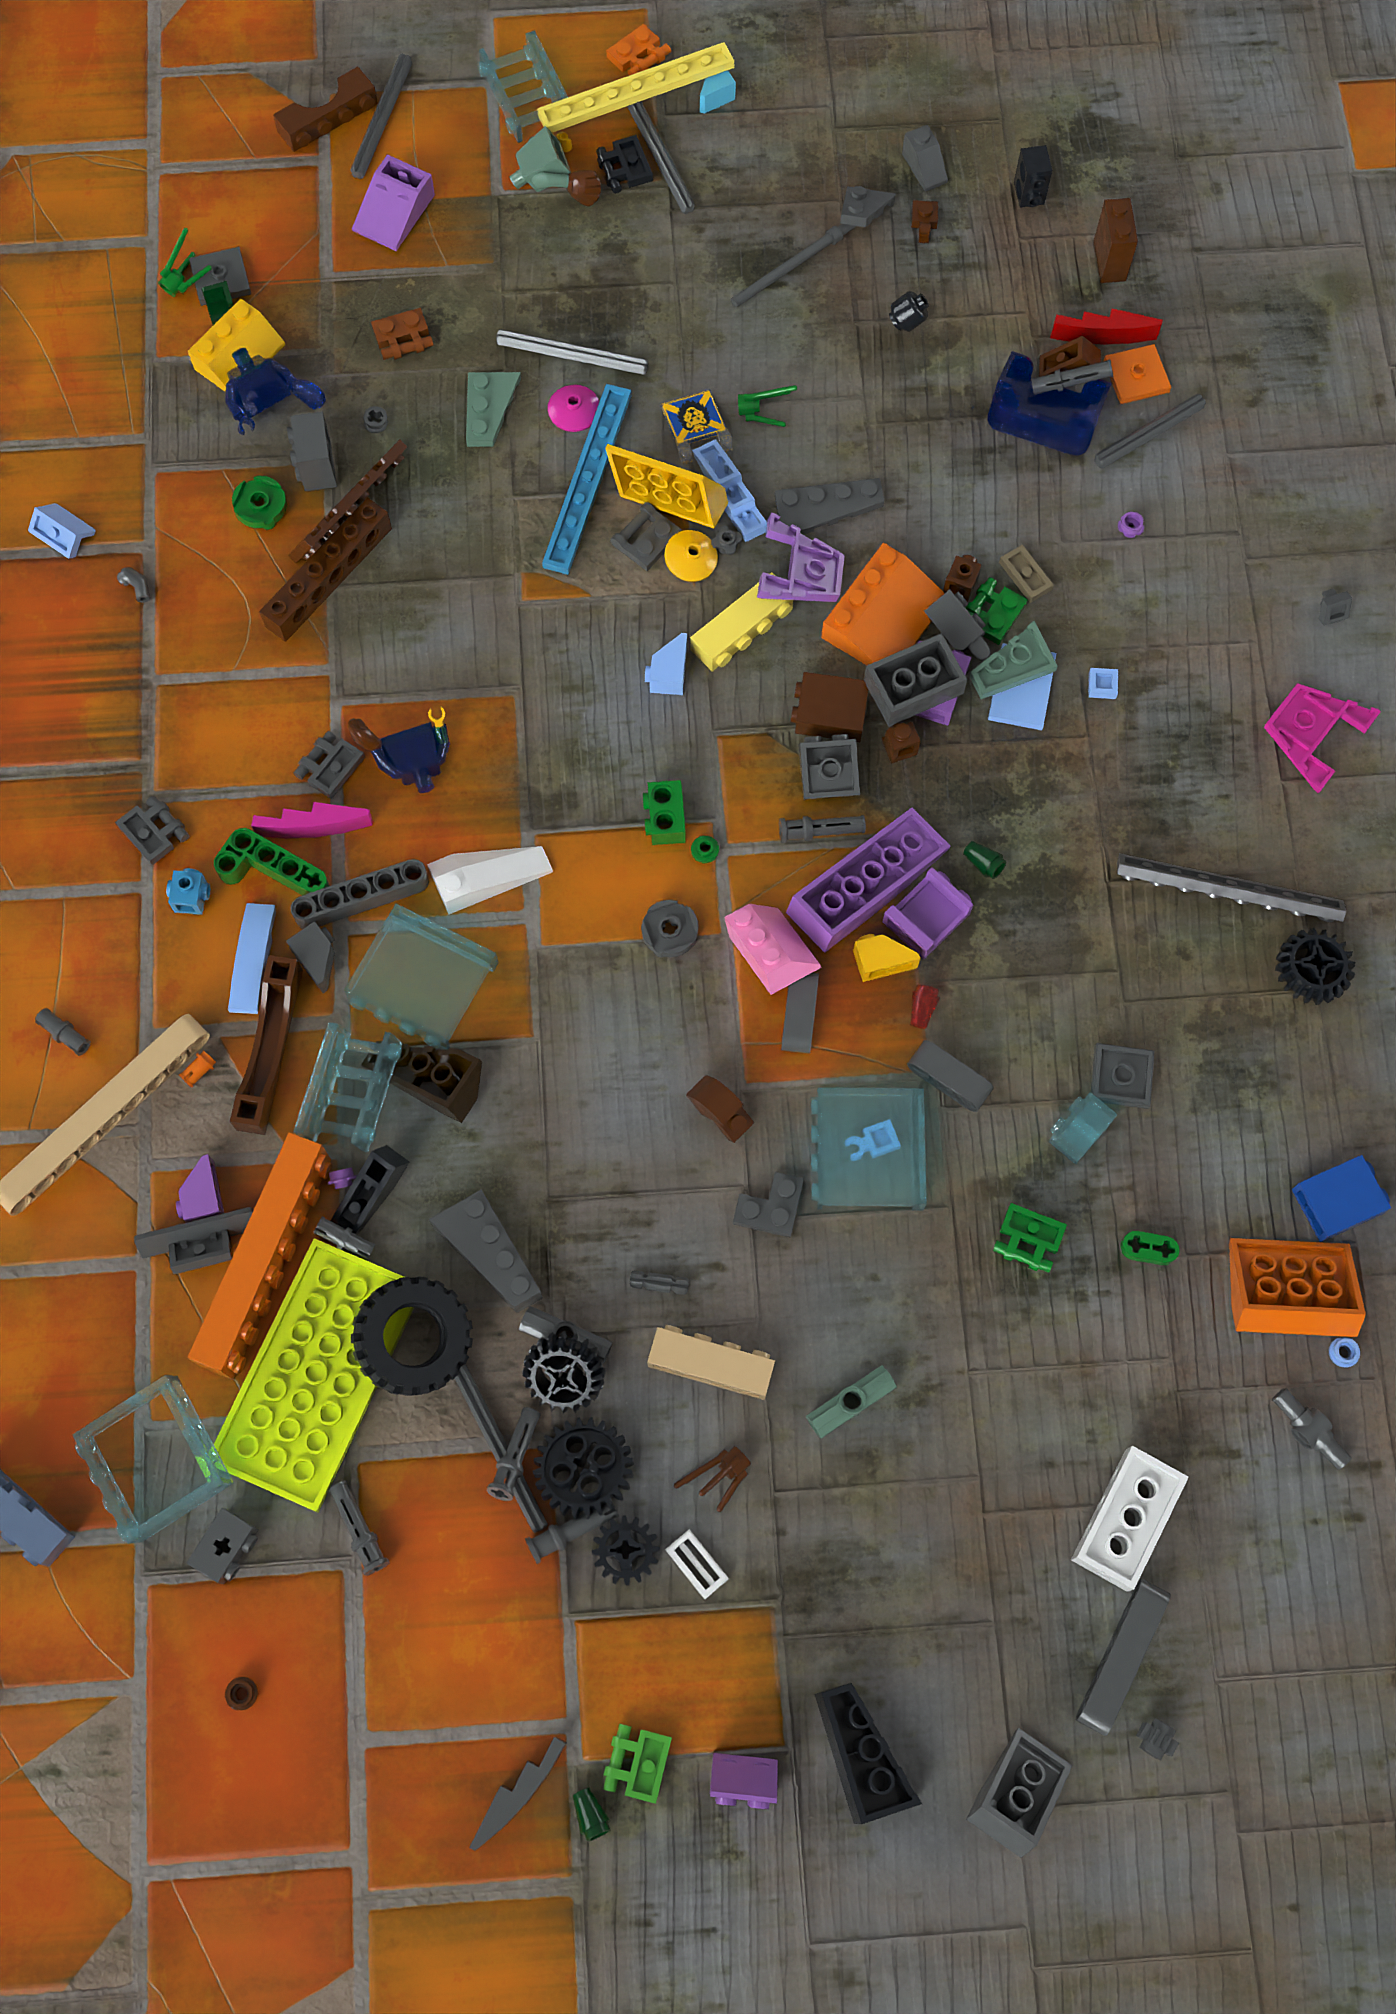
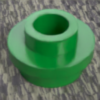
M710 836L696 838L691 845L693 858L700 863L714 861L719 854L718 842ZM707 845L710 847V850L703 852L700 847Z

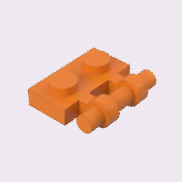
M642 24L607 49L606 55L622 72L631 67L628 70V75L630 76L649 69L655 63L660 64L665 60V56L671 53V48L667 43L659 47L660 38L645 24Z

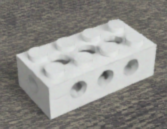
M1134 1446L1126 1449L1071 1560L1126 1592L1134 1590L1189 1477ZM1139 1483L1144 1484L1148 1488V1498H1143L1138 1493ZM1125 1511H1129L1134 1515V1526H1129L1125 1522ZM1112 1538L1118 1540L1122 1546L1119 1555L1115 1554L1110 1548Z

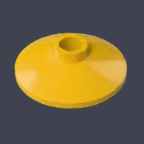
M684 530L670 538L665 547L664 558L668 569L677 578L687 582H698L706 579L713 573L717 565L718 553L717 549L712 547L711 539L699 531ZM688 550H695L697 555H691Z

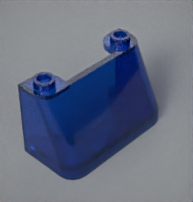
M1012 351L996 385L987 420L989 425L997 431L1071 455H1082L1085 453L1091 443L1112 383L1098 379L1085 383L1081 393L1064 388L1063 391L1059 392L1056 389L1034 395L1031 381L1034 368L1033 362L1029 357Z

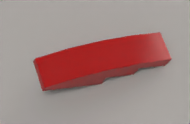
M1113 308L1109 317L1084 311L1082 320L1056 314L1050 338L1070 342L1083 336L1092 344L1100 345L1157 340L1163 320Z

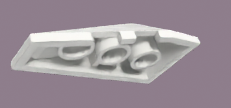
M542 846L456 853L427 864L448 915L553 872Z

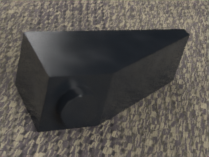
M387 1145L372 1150L330 1221L345 1229L349 1227L353 1229L352 1233L358 1235L394 1189L410 1162Z

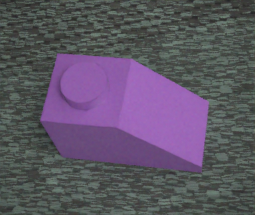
M208 1154L203 1155L178 1191L180 1201H176V1210L179 1218H183L186 1223L209 1216L224 1214L215 1163Z

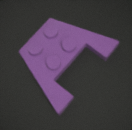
M771 512L767 521L765 537L792 546L788 579L763 572L759 579L757 598L837 602L841 592L845 555L817 538L809 539L800 533L801 529L794 524L789 527L779 521V515Z

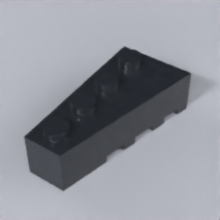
M848 1683L816 1693L815 1698L853 1823L865 1824L921 1805V1800L907 1781L908 1778L889 1750L890 1747L873 1723L874 1720L853 1684Z

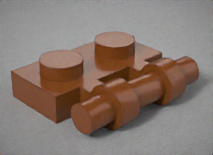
M421 308L371 321L383 360L389 358L399 359L402 358L403 354L414 351L420 353L424 351V348L434 346L431 335L427 336L429 331Z

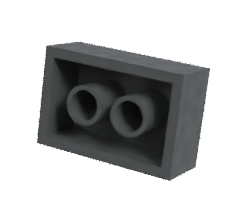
M941 633L867 665L864 682L890 727L964 694L967 678Z

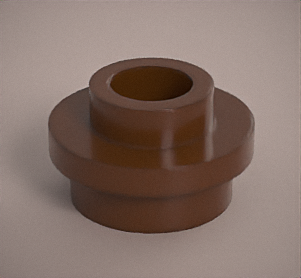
M238 1677L232 1680L225 1691L228 1705L235 1710L249 1709L254 1705L258 1697L256 1684L246 1677ZM242 1687L247 1690V1697L244 1700H240L237 1697V1691Z

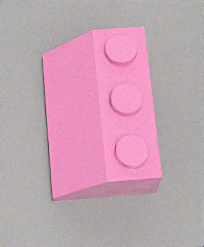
M748 904L724 917L729 938L770 995L821 968L814 955L778 908Z

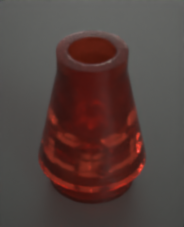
M917 985L916 990L912 991L911 1026L927 1029L930 1018L940 1000L938 989L926 985Z

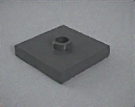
M239 247L189 258L193 276L208 265L212 267L209 272L195 282L201 306L207 305L201 288L227 281L232 299L251 295Z
M1096 1043L1090 1101L1149 1109L1155 1050Z

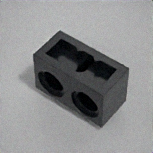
M1046 145L1021 148L1014 179L1020 208L1045 205L1053 171Z

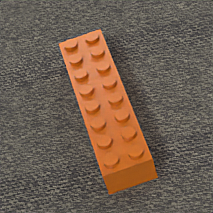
M288 1132L187 1357L199 1367L234 1380L236 1374H240L243 1371L247 1360L244 1355L248 1346H253L258 1337L259 1329L257 1326L261 1317L265 1318L270 1310L272 1301L269 1299L271 1294L282 1283L284 1277L282 1269L286 1261L290 1262L296 1250L294 1242L298 1233L302 1234L307 1226L308 1217L306 1215L310 1206L314 1207L319 1199L320 1190L318 1188L322 1179L326 1180L329 1172H331V1158L322 1144Z

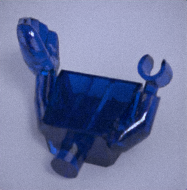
M240 348L232 353L237 367L227 373L229 381L226 383L225 402L234 419L239 421L237 429L241 435H245L242 424H248L253 432L255 423L251 418L291 395V392L314 410L318 407L321 408L325 404V394L318 386L308 380L297 379L286 366L272 358L265 359L260 355L251 358L246 348Z

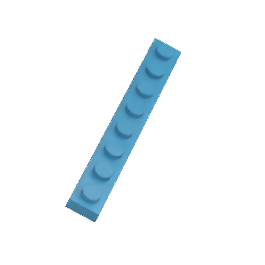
M610 384L605 385L542 562L544 569L569 575L609 461L605 448L607 444L614 446L632 396L629 389Z

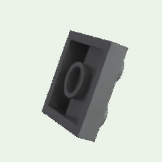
M849 734L833 735L832 741H821V736L805 737L804 743L798 744L803 800L860 795L856 739H849Z

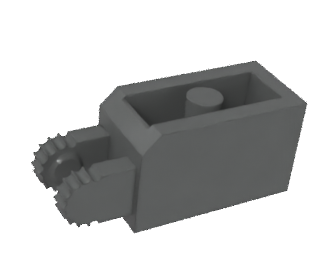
M948 590L924 612L955 650L965 652L970 649L979 661H985L992 655L991 649L982 638L986 635L982 629L986 624L977 613L971 616L965 609L968 602L959 591L954 595L951 590Z

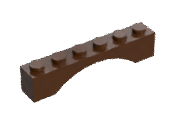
M268 955L262 981L260 1013L255 1041L246 1073L235 1096L230 1123L237 1131L266 1135L303 973L297 959Z

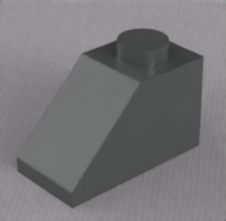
M925 125L905 133L902 155L923 190L926 192L946 184L948 178L940 145L929 126Z
M314 921L286 940L291 952L321 992L325 993L328 990L335 956L331 943L335 940L326 927L320 929Z

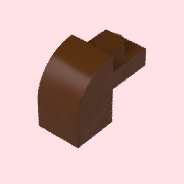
M705 1075L686 1094L701 1115L713 1120L726 1138L733 1143L754 1124V1121L743 1109L742 1106L744 1104L729 1088L713 1077Z

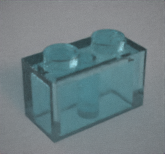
M1091 1092L1084 1099L1079 1096L1068 1109L1072 1112L1066 1120L1060 1117L1050 1129L1053 1135L1049 1143L1074 1164L1080 1161L1118 1115Z

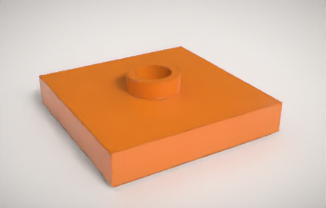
M1155 344L1104 357V361L1111 360L1113 377H1110L1120 404L1170 393L1171 385Z

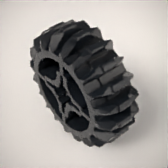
M1314 927L1308 931V934L1301 930L1297 933V936L1291 935L1287 942L1282 944L1280 947L1281 952L1276 956V960L1280 963L1276 965L1275 971L1282 973L1278 977V982H1287L1284 991H1289L1290 989L1295 991L1293 999H1297L1301 995L1303 996L1304 1004L1309 1003L1311 999H1313L1315 1005H1320L1323 1000L1326 1003H1330L1334 1000V997L1340 998L1344 991L1348 990L1351 986L1350 981L1355 976V973L1351 970L1355 967L1356 962L1348 960L1351 958L1353 951H1344L1346 942L1337 943V934L1332 935L1331 938L1327 937V930L1325 929L1318 935ZM1307 948L1306 958L1295 961V953ZM1330 972H1336L1334 982L1323 985L1325 975H1329Z
M565 1331L560 1334L559 1338L553 1332L549 1334L547 1339L541 1337L536 1345L533 1344L530 1347L529 1354L526 1355L523 1362L525 1367L522 1371V1376L526 1378L524 1382L525 1388H532L530 1392L531 1398L539 1396L540 1406L547 1402L550 1404L551 1411L558 1406L561 1407L563 1414L567 1412L568 1407H571L575 1413L581 1405L587 1408L591 1400L595 1401L597 1399L600 1389L603 1388V1378L606 1374L605 1368L602 1367L604 1363L603 1357L597 1356V1347L588 1348L589 1340L578 1341L577 1333L572 1338H568ZM577 1363L583 1367L586 1376L583 1375L584 1372L578 1367ZM544 1373L550 1377L551 1382L546 1378Z

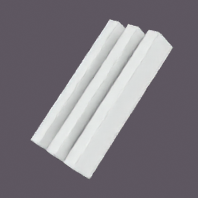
M690 1529L665 1549L704 1599L729 1580ZM687 1539L691 1541L719 1576L716 1582L684 1544ZM679 1547L710 1585L708 1589L705 1590L674 1551L676 1548Z

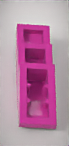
M313 802L312 812L283 809L281 819L253 815L251 826L254 832L262 837L284 839L315 838L372 826L373 819L369 809Z

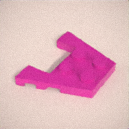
M1297 683L1267 721L1264 728L1317 793H1320L1335 773V770L1314 757L1312 753L1339 718H1342L1365 734L1381 711L1373 707L1367 709L1358 706L1357 702L1351 700L1345 702L1331 697L1329 693Z

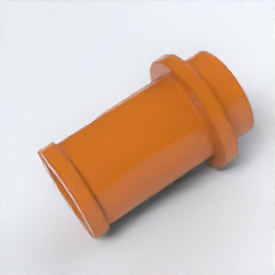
M204 1050L200 1054L197 1052L195 1054L197 1058L179 1074L191 1088L209 1069H214L213 1065L216 1061Z

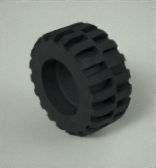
M403 1277L377 1288L363 1301L359 1307L360 1311L354 1317L352 1324L354 1331L351 1334V1343L354 1344L355 1350L352 1353L355 1361H358L361 1366L360 1371L365 1377L368 1376L373 1381L372 1384L395 1395H422L446 1386L448 1381L453 1380L460 1373L459 1369L462 1365L466 1364L469 1358L467 1355L468 1348H472L473 1338H470V1330L473 1327L472 1321H468L465 1314L468 1312L465 1304H460L457 1300L458 1295L453 1290H447L444 1288L443 1283L437 1280L430 1281L428 1277ZM407 1307H416L427 1311L436 1321L440 1334L439 1345L434 1355L426 1362L415 1366L404 1365L394 1360L387 1352L383 1340L384 1328L388 1319L398 1310Z

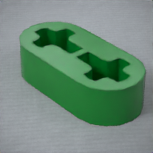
M1141 1231L1129 1232L1120 1244L1122 1254L1126 1258L1157 1265L1171 1264L1180 1252L1179 1245L1173 1238ZM1135 1238L1139 1245L1147 1246V1249L1139 1248L1135 1253L1132 1252L1133 1248L1128 1243ZM1163 1244H1166L1167 1249L1172 1251V1253L1164 1258L1161 1251L1152 1249L1160 1248Z

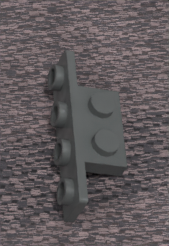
M253 1208L237 1209L232 1212L209 1216L204 1219L156 1231H149L134 1236V1243L142 1258L169 1252L170 1268L173 1274L229 1261L233 1257L231 1236L243 1234L252 1215Z

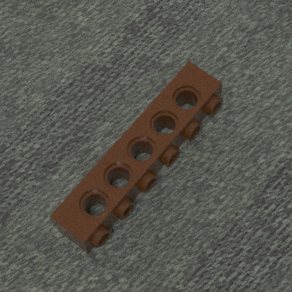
M367 497L259 611L265 627L286 642L392 530L388 512Z

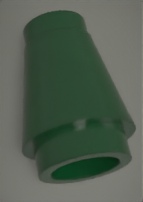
M971 841L964 849L963 855L967 857L985 878H997L1006 866V860L1003 859L1002 854L974 841Z
M585 1788L572 1796L580 1833L585 1835L587 1842L595 1840L611 1831L608 1824L611 1820L590 1788Z

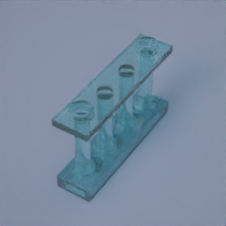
M535 30L525 34L526 45L523 46V49L489 60L484 48L479 49L480 61L477 62L480 75L482 77L486 76L506 117L505 123L510 134L514 133L518 143L523 141L521 127L538 122L540 118L538 111L517 117L513 108L543 97L550 98L552 103L568 98ZM526 59L533 63V68L501 79L498 78L495 72L497 69ZM537 78V80L541 79L542 87L510 98L507 97L504 91L508 87Z
M328 1022L293 1132L300 1137L317 1142L318 1135L321 1132L352 1137L351 1143L363 1152H368L370 1144L376 1136L375 1128L396 1061L401 1056L402 1042L391 1032H385L382 1043L350 1038L351 1034L340 1024ZM353 1050L377 1054L373 1071L342 1066L341 1063L345 1052ZM343 1077L369 1082L365 1098L332 1093L336 1079ZM332 1104L360 1109L356 1126L325 1121L324 1117L327 1107Z

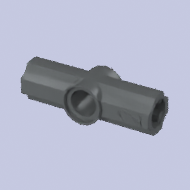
M529 1306L521 1320L519 1331L537 1339L541 1337L547 1339L552 1332L558 1337L561 1331L571 1330L574 1334L577 1333L578 1341L589 1340L588 1348L597 1347V1356L603 1357L604 1363L606 1362L613 1345L612 1342L577 1327L571 1321H563Z

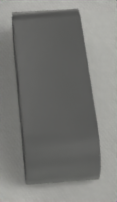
M812 972L788 985L781 1046L783 1051L810 1054L819 973Z
M927 1040L922 1042L907 1063L909 1069L916 1075L973 1112H978L994 1089L993 1085L986 1078Z

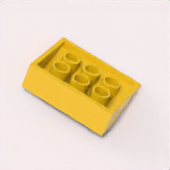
M607 444L605 449L620 497L640 504L649 502L655 509L713 529L715 528L728 505L725 487L703 475Z

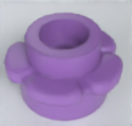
M1128 512L1118 522V529L1128 538L1141 535L1144 531L1143 518L1137 512Z
M352 1167L329 1172L330 1181L328 1184H334L335 1189L351 1186L352 1179L356 1178Z

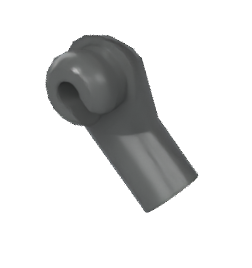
M122 568L121 572L117 574L118 582L125 586L132 585L138 602L144 603L149 601L150 594L146 577L133 568Z

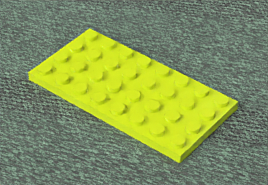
M314 1238L205 1463L319 1513L329 1491L328 1489L333 1483L377 1386L372 1384L373 1381L368 1376L365 1377L360 1371L361 1366L358 1361H355L352 1353L355 1352L354 1344L351 1343V1334L354 1331V1326L352 1325L354 1317L358 1315L359 1307L372 1292L404 1276ZM414 1307L398 1310L388 1319L385 1325L383 1340L390 1356H392Z

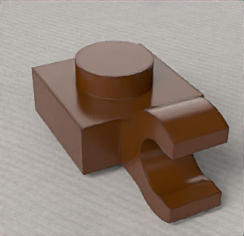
M913 200L911 228H919L918 243H929L930 229H937L938 202Z

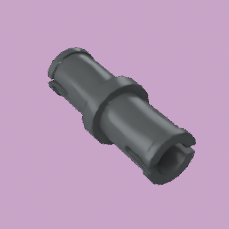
M48 1008L42 1009L37 1014L35 1023L51 1033L52 1038L56 1042L64 1043L78 1056L87 1052L91 1041L75 1031L70 1022L62 1021Z
M323 1216L313 1232L315 1235L317 1234L336 1244V1248L341 1250L344 1248L366 1261L376 1245L352 1233L353 1229L349 1227L345 1229Z

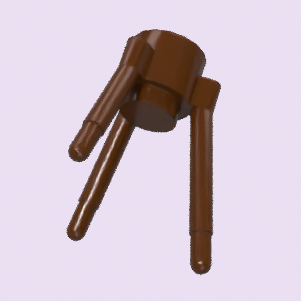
M735 1446L729 1452L724 1449L717 1457L674 1483V1488L677 1489L722 1462L718 1466L721 1471L699 1491V1495L704 1496L725 1476L729 1479L735 1476V1479L716 1508L718 1512H721L740 1482L748 1475L746 1469L751 1465V1462Z

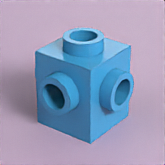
M196 869L173 870L172 880H168L166 888L167 897H169L168 903L174 913L203 915L205 900L210 898V883Z

